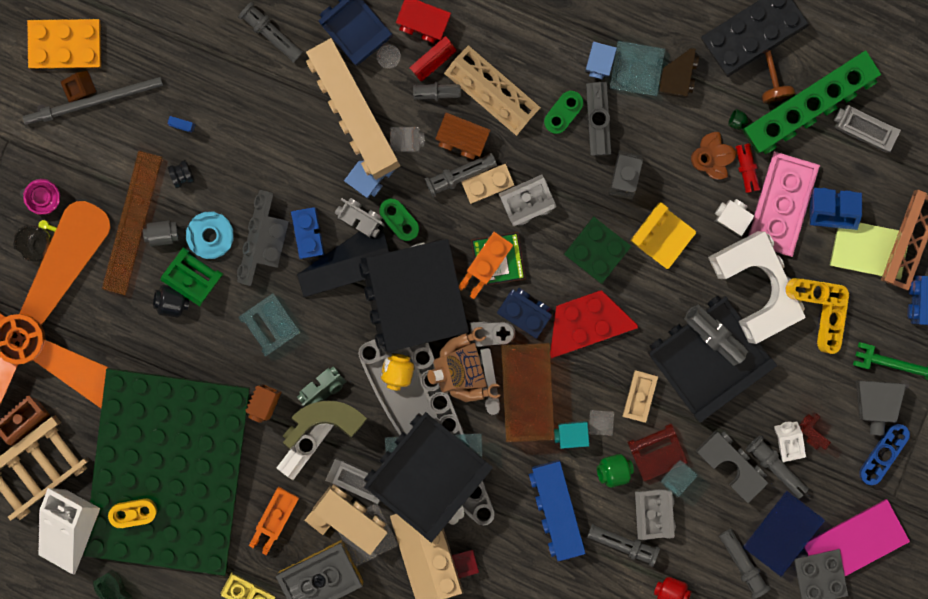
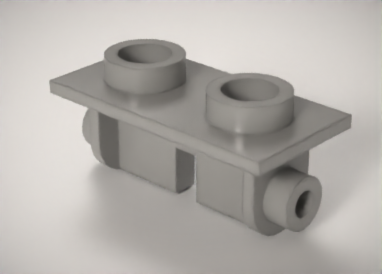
M341 198L344 206H339L335 211L338 219L351 226L354 225L357 219L360 220L356 229L369 238H376L379 235V225L386 226L381 222L383 217L372 210L369 213L361 210L362 205L352 198L348 201Z

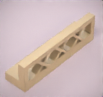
M469 45L457 56L444 73L454 83L459 84L461 89L516 136L541 108ZM467 55L474 61L475 65H470L463 58ZM483 73L491 75L493 81H488ZM501 88L507 89L511 93V97L502 93ZM520 104L527 106L531 112L529 114L524 112L520 108Z

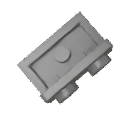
M539 175L499 193L513 226L524 225L530 219L539 215H546L557 207L543 175Z
M665 489L636 491L638 539L674 538L676 523L673 517L674 497L672 491Z

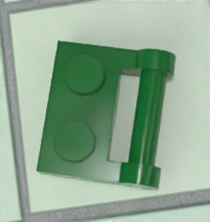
M183 247L163 273L160 280L198 306H201L213 288L218 284L223 273L219 270L214 271L190 255V251ZM183 261L191 267H193L194 269H196L197 271H199L200 273H202L203 275H205L206 277H208L210 280L207 281L206 279H204L203 277H201L200 275H198L197 273L183 265Z

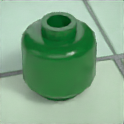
M622 454L601 459L600 464L597 466V476L600 483L605 484L609 488L629 483L631 474L634 473L631 460H627Z

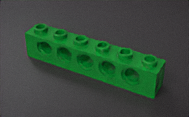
M865 50L745 127L742 131L755 152L758 154L763 151L766 155L777 148L775 144L777 141L783 138L786 142L797 135L795 130L802 125L806 129L816 123L817 119L815 117L822 112L825 116L837 109L836 103L843 99L847 103L858 95L856 91L864 86L867 90L878 83L876 78L881 73ZM849 72H854L858 75L859 80L856 85L848 82L847 75ZM829 85H834L838 88V96L836 98H832L827 94ZM809 98L817 100L818 108L816 111L808 109L807 100ZM789 111L797 113L798 121L796 124H791L787 121L786 115ZM768 124L777 126V136L770 137L767 134L766 127Z

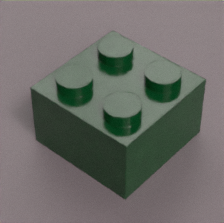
M593 216L563 255L602 284L631 248V245Z

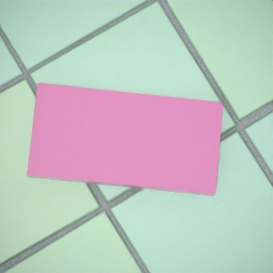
M773 152L748 236L757 231H765L774 241L773 249L775 252L793 257L820 165Z

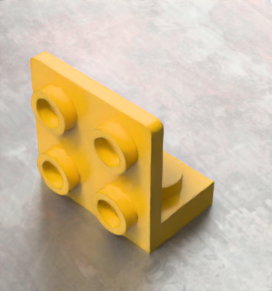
M660 202L634 234L630 242L664 268L669 269L696 234V231L670 212L668 207Z

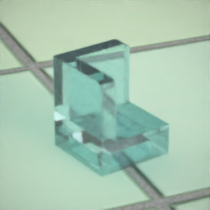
M680 460L659 482L668 490H671L676 497H680L698 475Z

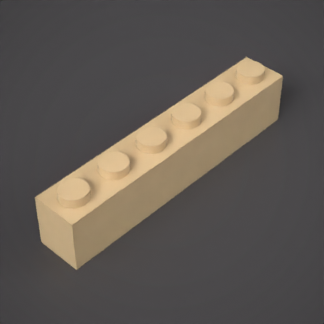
M332 38L306 51L309 57L306 63L312 74L318 73L320 80L317 83L323 94L328 92L331 98L328 104L333 113L339 112L342 118L339 124L345 135L350 133L353 141L350 142V145L356 155L361 153L364 159L361 165L367 176L372 174L375 180L399 168L401 165Z

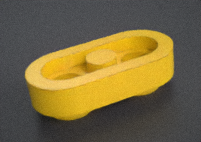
M150 499L117 503L110 509L108 519L116 528L148 524L156 517L157 507ZM147 507L149 509V513H142L141 508ZM118 511L125 512L126 517L120 518Z

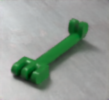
M861 342L858 343L859 348L867 349L866 354L856 351L855 356L864 358V362L856 360L853 362L854 366L869 369L870 364L875 363L924 376V379L928 380V365L925 367L874 353L875 346Z

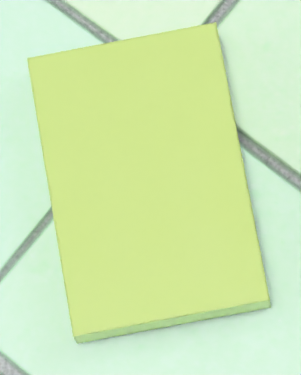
M864 223L859 224L858 230L837 228L829 266L882 276L899 230ZM904 266L899 268L896 279L901 280Z

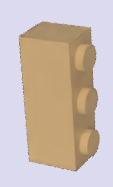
M330 486L313 507V513L371 555L388 533L387 528H385L386 523L376 515L373 518L366 513L367 508L358 501L352 503L348 500V494L338 486L335 489Z

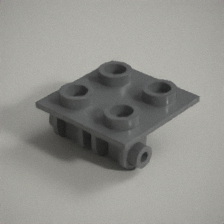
M840 549L809 556L807 554L798 555V558L794 559L801 599H837L848 596Z

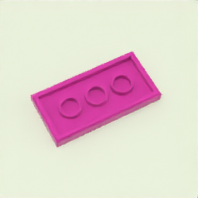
M885 499L804 542L802 545L808 556L840 549L844 576H847L910 541L890 503Z

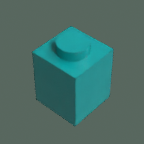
M587 421L558 423V429H554L555 443H560L561 449L589 446Z

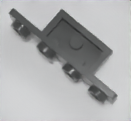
M259 190L258 195L255 197L253 217L248 224L249 234L247 241L243 245L244 255L242 263L237 270L238 283L251 286L257 263L278 268L289 221L268 216L273 197L272 192Z

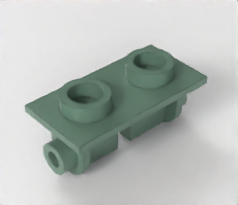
M334 366L331 369L328 367L316 377L321 385L317 387L314 382H310L299 391L300 395L297 398L304 407L312 403L324 401L331 394L338 393L347 381Z

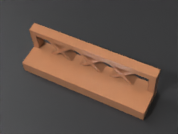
M915 190L912 194L881 281L905 290H909L928 240V223L926 224L924 220L928 218V215L923 217L921 213L924 200L928 201V195L920 190ZM921 221L925 229L924 234L914 239L912 234L917 222ZM919 240H921V242H920V244H919V247H918V245H917L916 242L919 241ZM913 244L916 250L915 258L906 262L904 254L907 246ZM903 266L908 273L905 284L895 280L899 268Z

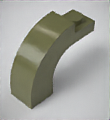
M337 401L312 403L293 415L291 419L297 424V427L291 426L285 432L283 444L291 450L310 428L319 424L334 425L352 438L367 421V418L358 410L345 403Z

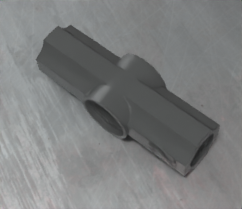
M607 82L587 83V121L589 126L590 156L611 155ZM593 114H603L605 116V123L600 126L595 125L592 121Z
M699 304L691 307L686 312L684 320L701 335L700 337L714 351L720 352L734 366L741 364L745 360L748 350L732 336V333L719 320L712 318Z

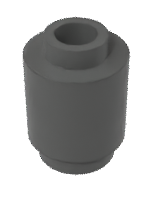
M170 220L147 223V228H143L144 242H149L150 247L173 244V241H179L177 223L170 222Z

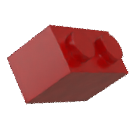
M404 0L396 20V25L400 26L399 31L409 35L416 32L422 35V40L435 44L436 40H442L451 13L419 0Z

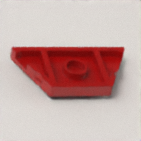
M602 290L556 306L550 357L554 358L637 329L638 326Z

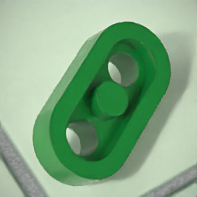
M567 91L561 95L544 119L545 128L550 133L560 134L565 131L582 109L583 99L581 95L575 91ZM569 98L575 100L576 104L574 107L567 105L566 102ZM554 117L560 118L561 124L559 126L552 124Z
M387 199L381 204L379 209L380 216L383 217L382 219L401 240L410 241L416 238L419 233V225L398 200ZM390 206L396 208L395 215L391 216L387 213V209ZM406 224L412 227V231L409 234L403 232V226Z

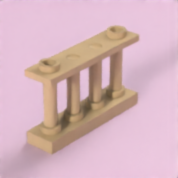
M56 415L49 418L0 456V470L6 465L9 468L12 467L34 496L22 505L0 476V492L15 510V512L8 516L10 521L16 517L21 520L31 512L29 507L44 497L48 488H55L72 474L77 477L88 469L85 464L90 461L89 458L86 457L79 462L57 433L59 431L57 426L61 422ZM44 436L47 439L50 438L72 467L62 476L59 475L38 447L40 444L37 441ZM25 450L33 455L53 481L43 490L39 488L20 463L19 455Z

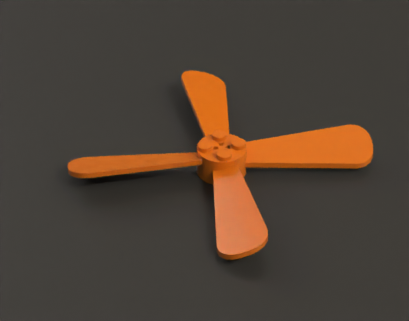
M76 201L64 210L20 313L7 317L0 313V405L18 365L33 360L95 405L102 408L106 369L109 367L47 341L42 327L45 320L109 234L110 219L102 209L92 203ZM15 333L18 335L17 338H13ZM17 341L20 342L19 346L15 345L14 343H16Z

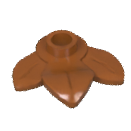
M712 132L702 138L700 148L692 153L691 162L695 169L705 171L712 179L720 180L728 177L725 166L734 161L737 151L729 145L721 144L720 132ZM702 155H705V156H706V158H707V162H706V163H703V162L701 161V156H702Z

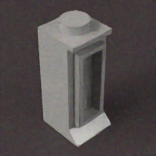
M850 105L845 106L844 109L840 108L834 118V121L837 122L835 129L885 153L891 152L901 131Z
M336 457L325 481L376 504L379 503V499L364 488L366 485L364 478L368 475L369 471Z

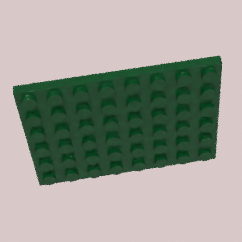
M114 368L106 369L90 503L99 507L100 511L85 547L84 556L226 575L247 416L245 409L248 408L250 387ZM150 499L156 504L157 515L148 524L116 528L109 522V511L117 503ZM147 507L141 508L142 513H149V509ZM118 511L120 518L126 517L125 512Z

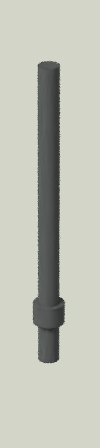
M157 77L53 108L47 106L40 108L39 112L23 116V121L25 125L42 120L44 122L51 121L59 115L161 87L163 82L161 77Z

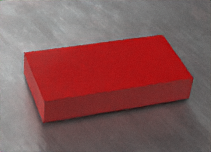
M445 36L416 61L410 69L421 82L457 50Z

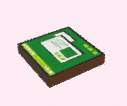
M518 232L500 235L513 244V247L489 282L484 284V286L526 279ZM490 237L471 240L474 260Z

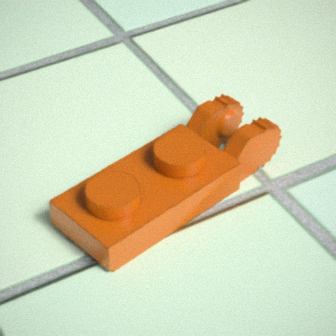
M493 232L468 268V273L460 283L459 289L461 291L465 289L472 275L480 280L478 285L471 291L470 297L475 299L484 284L489 282L513 247V244Z
M278 486L256 527L257 531L249 546L254 548L258 544L261 534L264 533L270 537L262 549V553L267 556L300 497Z

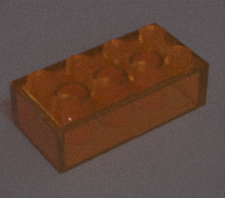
M550 343L501 345L506 442L554 440Z

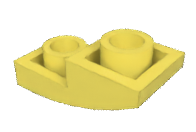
M233 573L230 574L220 593L221 596L227 599H275V596Z

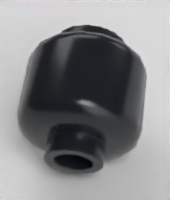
M163 285L159 290H155L153 309H156L160 316L178 318L182 315L183 310H188L189 299L170 286Z

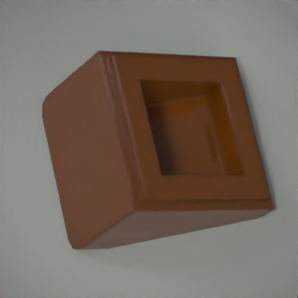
M88 71L77 72L60 81L69 103L96 93Z

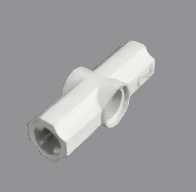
M319 424L310 428L297 444L289 450L277 466V469L294 480L334 425ZM304 438L310 439L313 443V448L309 452H304L300 449V441Z

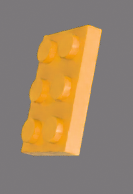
M100 19L27 20L29 69L101 68Z

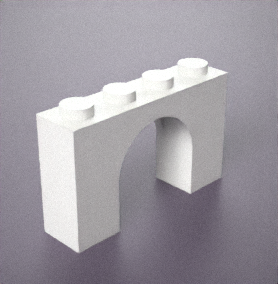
M757 231L708 257L718 279H727L751 266L761 268L768 275L772 286L771 297L768 303L761 310L739 321L748 342L754 344L806 318L803 313L805 310L803 303L799 300L790 299L786 294V285L791 279L786 277L783 270L785 267L784 263L773 249L774 241L765 231Z

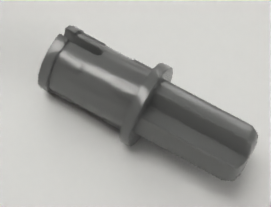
M438 82L429 85L414 84V100L435 99V101H438L439 98H460L461 86L459 84L438 85Z

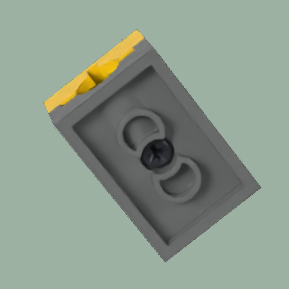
M343 540L279 571L276 575L287 599H339L361 588L364 583Z

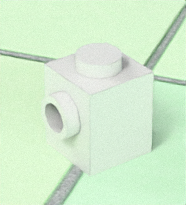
M736 199L732 202L729 200L726 204L723 202L720 204L715 212V215L718 216L715 221L736 235L742 236L754 215L746 211L748 206Z

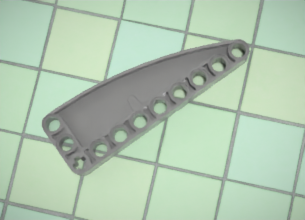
M374 339L366 342L359 348L358 354L365 373L384 411L399 435L403 431L408 434L413 428L410 423L418 413L423 415L427 412L441 425L444 419L452 418L456 422V427L449 432L469 447L449 393H443L439 383L433 387L425 383V376L428 374V371L435 369L433 363L435 357L429 342L391 352H381V349L377 348ZM366 346L375 348L376 356L374 359L369 360L364 357L363 350ZM426 351L429 354L430 360L427 364L417 362L416 355L418 352ZM393 353L410 357V361L415 366L410 385L401 387L400 391L387 388V383L381 380L384 360L387 357H391ZM437 396L445 397L447 400L446 407L442 409L436 408L433 403L434 398ZM482 481L479 484V487L482 489L481 495L479 497L470 496L463 504L464 512L479 525L484 526L493 521L495 514ZM483 507L491 512L490 517L485 520L477 516V511Z

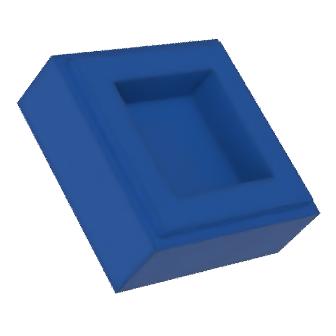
M172 116L169 117L167 123L171 127L190 133L195 128L194 123Z

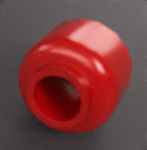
M667 577L663 583L660 581L657 583L654 595L657 596V599H690L691 591L688 590L687 583Z

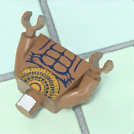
M482 327L474 328L469 335L465 333L450 339L441 349L440 357L434 359L435 369L429 370L427 374L431 384L439 383L443 393L450 392L452 397L464 402L484 400L485 397L496 400L501 396H494L490 393L492 388L500 387L498 384H492L488 389L483 390V388L487 387L476 345L475 343L471 344L473 340L483 341L486 336L480 339L475 337V332L482 329Z

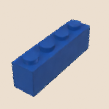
M560 460L532 467L533 473H530L529 477L532 488L537 487L540 495L535 497L538 510H544L546 519L541 521L545 534L550 533L552 542L548 543L551 557L556 556L557 561H562L584 555V546Z

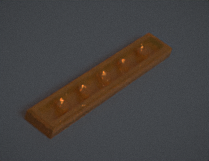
M138 151L106 271L103 290L122 295L127 294L163 158L161 156Z

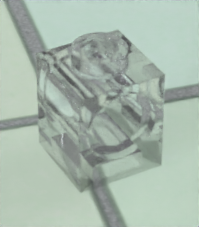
M390 127V147L393 152H420V147H424V132H420L419 127Z

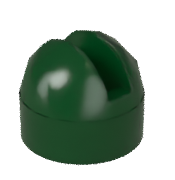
M735 109L730 116L728 126L737 130L744 129L745 124L748 123L747 115L743 111Z

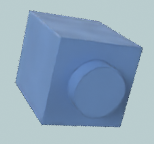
M597 42L592 43L585 72L590 73L589 77L603 80V77H609L616 47Z

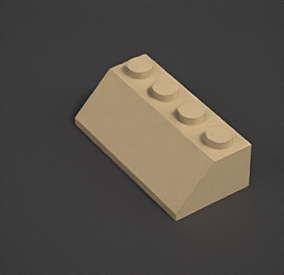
M397 514L390 516L415 599H448L464 594L444 528L431 543Z

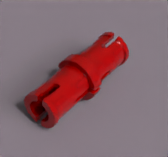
M744 144L746 154L743 153L742 145L735 146L740 163L738 169L739 172H742L745 193L752 192L750 182H752L754 191L761 190L755 169H757V164H754L751 144Z

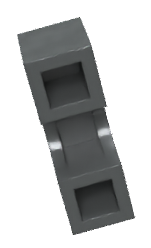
M715 430L695 451L713 469L724 461L734 462L737 467V475L729 485L749 503L768 484L764 479L767 475L758 466L753 468L747 462L750 457L741 448L736 451L731 446L734 441L724 431L719 434Z

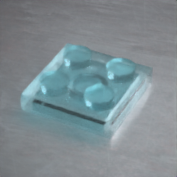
M617 41L609 89L656 97L665 49Z

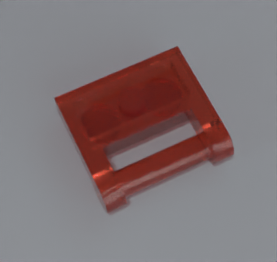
M668 424L665 426V429L637 441L633 439L627 442L644 482L688 463L672 424ZM669 437L671 444L645 455H640V449Z

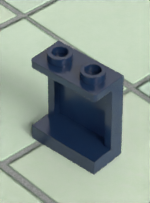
M338 0L340 3L333 9L329 6L319 15L321 19L318 22L357 67L393 35L363 0Z

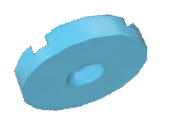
M203 212L196 215L189 223L186 230V241L189 248L197 256L205 259H216L223 256L231 248L234 241V230L230 221L225 216L216 212ZM212 228L216 231L217 236L213 242H207L204 239L203 234L206 229Z

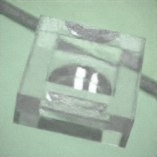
M590 410L588 434L612 436L614 411Z

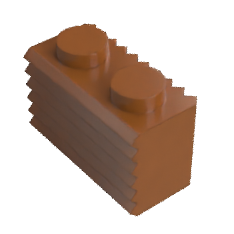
M445 113L435 140L439 141V147L452 151L454 147L462 150L460 155L474 160L475 156L480 158L490 130Z
M265 384L255 387L254 395L249 400L250 404L245 409L249 413L248 418L259 423L271 418L282 393Z
M26 396L23 402H19V406L15 405V409H12V412H8V415H4V418H1L0 437L8 445L14 446L50 414L38 399Z

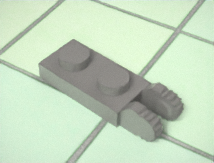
M489 347L480 348L481 354H478L481 367L484 368L487 386L483 390L488 389L492 384H496ZM492 388L490 393L494 396L498 395L497 388ZM489 397L486 398L485 407L489 414L495 415L499 413V398L496 400H492Z

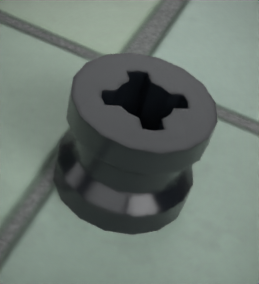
M186 160L181 161L180 165L168 166L170 177L176 189L186 182H195Z

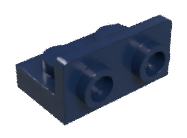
M520 288L517 291L512 289L497 311V314L537 339L552 317V314L549 313L551 308L540 301L535 304L528 300L531 295Z

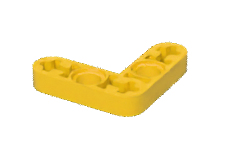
M792 278L786 285V294L790 299L823 304L817 340L819 350L829 354L837 353L842 345L849 300L848 289L843 285ZM819 286L821 295L816 299L814 297V289ZM796 287L806 288L805 293L797 292ZM830 292L839 293V297H829ZM832 313H835L837 316L834 325H831L829 321ZM828 340L832 341L831 345H827Z

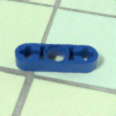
M896 423L888 427L859 471V476L864 483L876 485L884 477L909 440L910 433L906 426ZM901 428L903 438L895 440L893 444L898 446L895 450L891 445L886 444L885 441L888 439L891 442L895 437L892 433L893 430L898 431ZM887 447L891 451V457L887 461H881L878 458V451L881 448ZM873 459L877 463L884 465L883 469L877 467L874 471L877 475L875 479H866L868 475L865 471L867 469L872 470L875 464L871 463Z

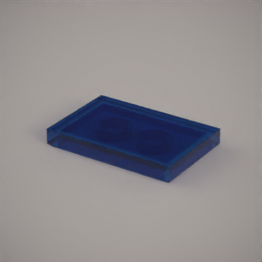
M786 491L743 548L782 577L825 520Z

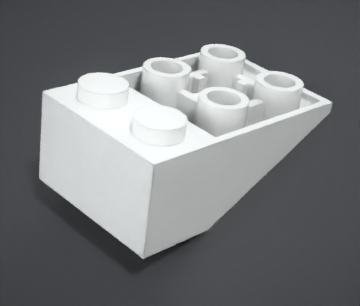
M48 488L39 510V556L75 575L100 508L66 489Z

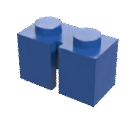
M814 188L810 200V225L858 230L862 217V193L852 191L836 193V190Z
M317 208L291 211L299 259L325 255L322 235L320 233L315 234L314 230L320 229Z

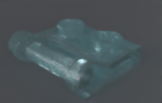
M274 293L238 317L242 323L245 322L259 342L265 357L301 333ZM255 314H259L275 337L276 341L272 344L254 320L253 316Z

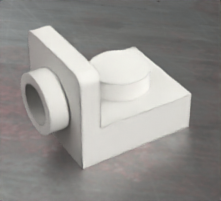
M784 422L774 427L778 437L782 462L806 457L803 433L798 422Z

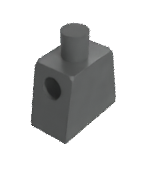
M618 151L608 195L633 199L642 167V155Z
M856 380L859 417L862 420H871V435H884L885 422H897L906 384Z

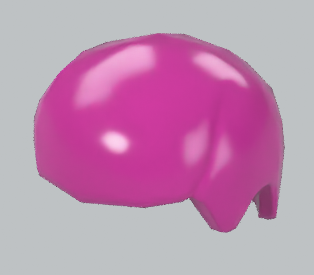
M40 178L30 182L23 193V200L28 210L37 215L51 213L60 203V191L56 184L48 179Z

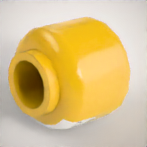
M393 353L391 357H387L384 360L381 380L387 383V388L400 391L401 387L410 385L415 368L414 364L410 361V357Z

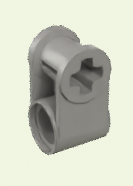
M469 323L470 334L474 328L482 327V329L475 332V337L480 339L486 336L483 341H471V344L475 343L476 347L508 344L515 338V328L510 323ZM502 327H505L506 331H510V335L506 336V340H503L502 336H498V331H501Z

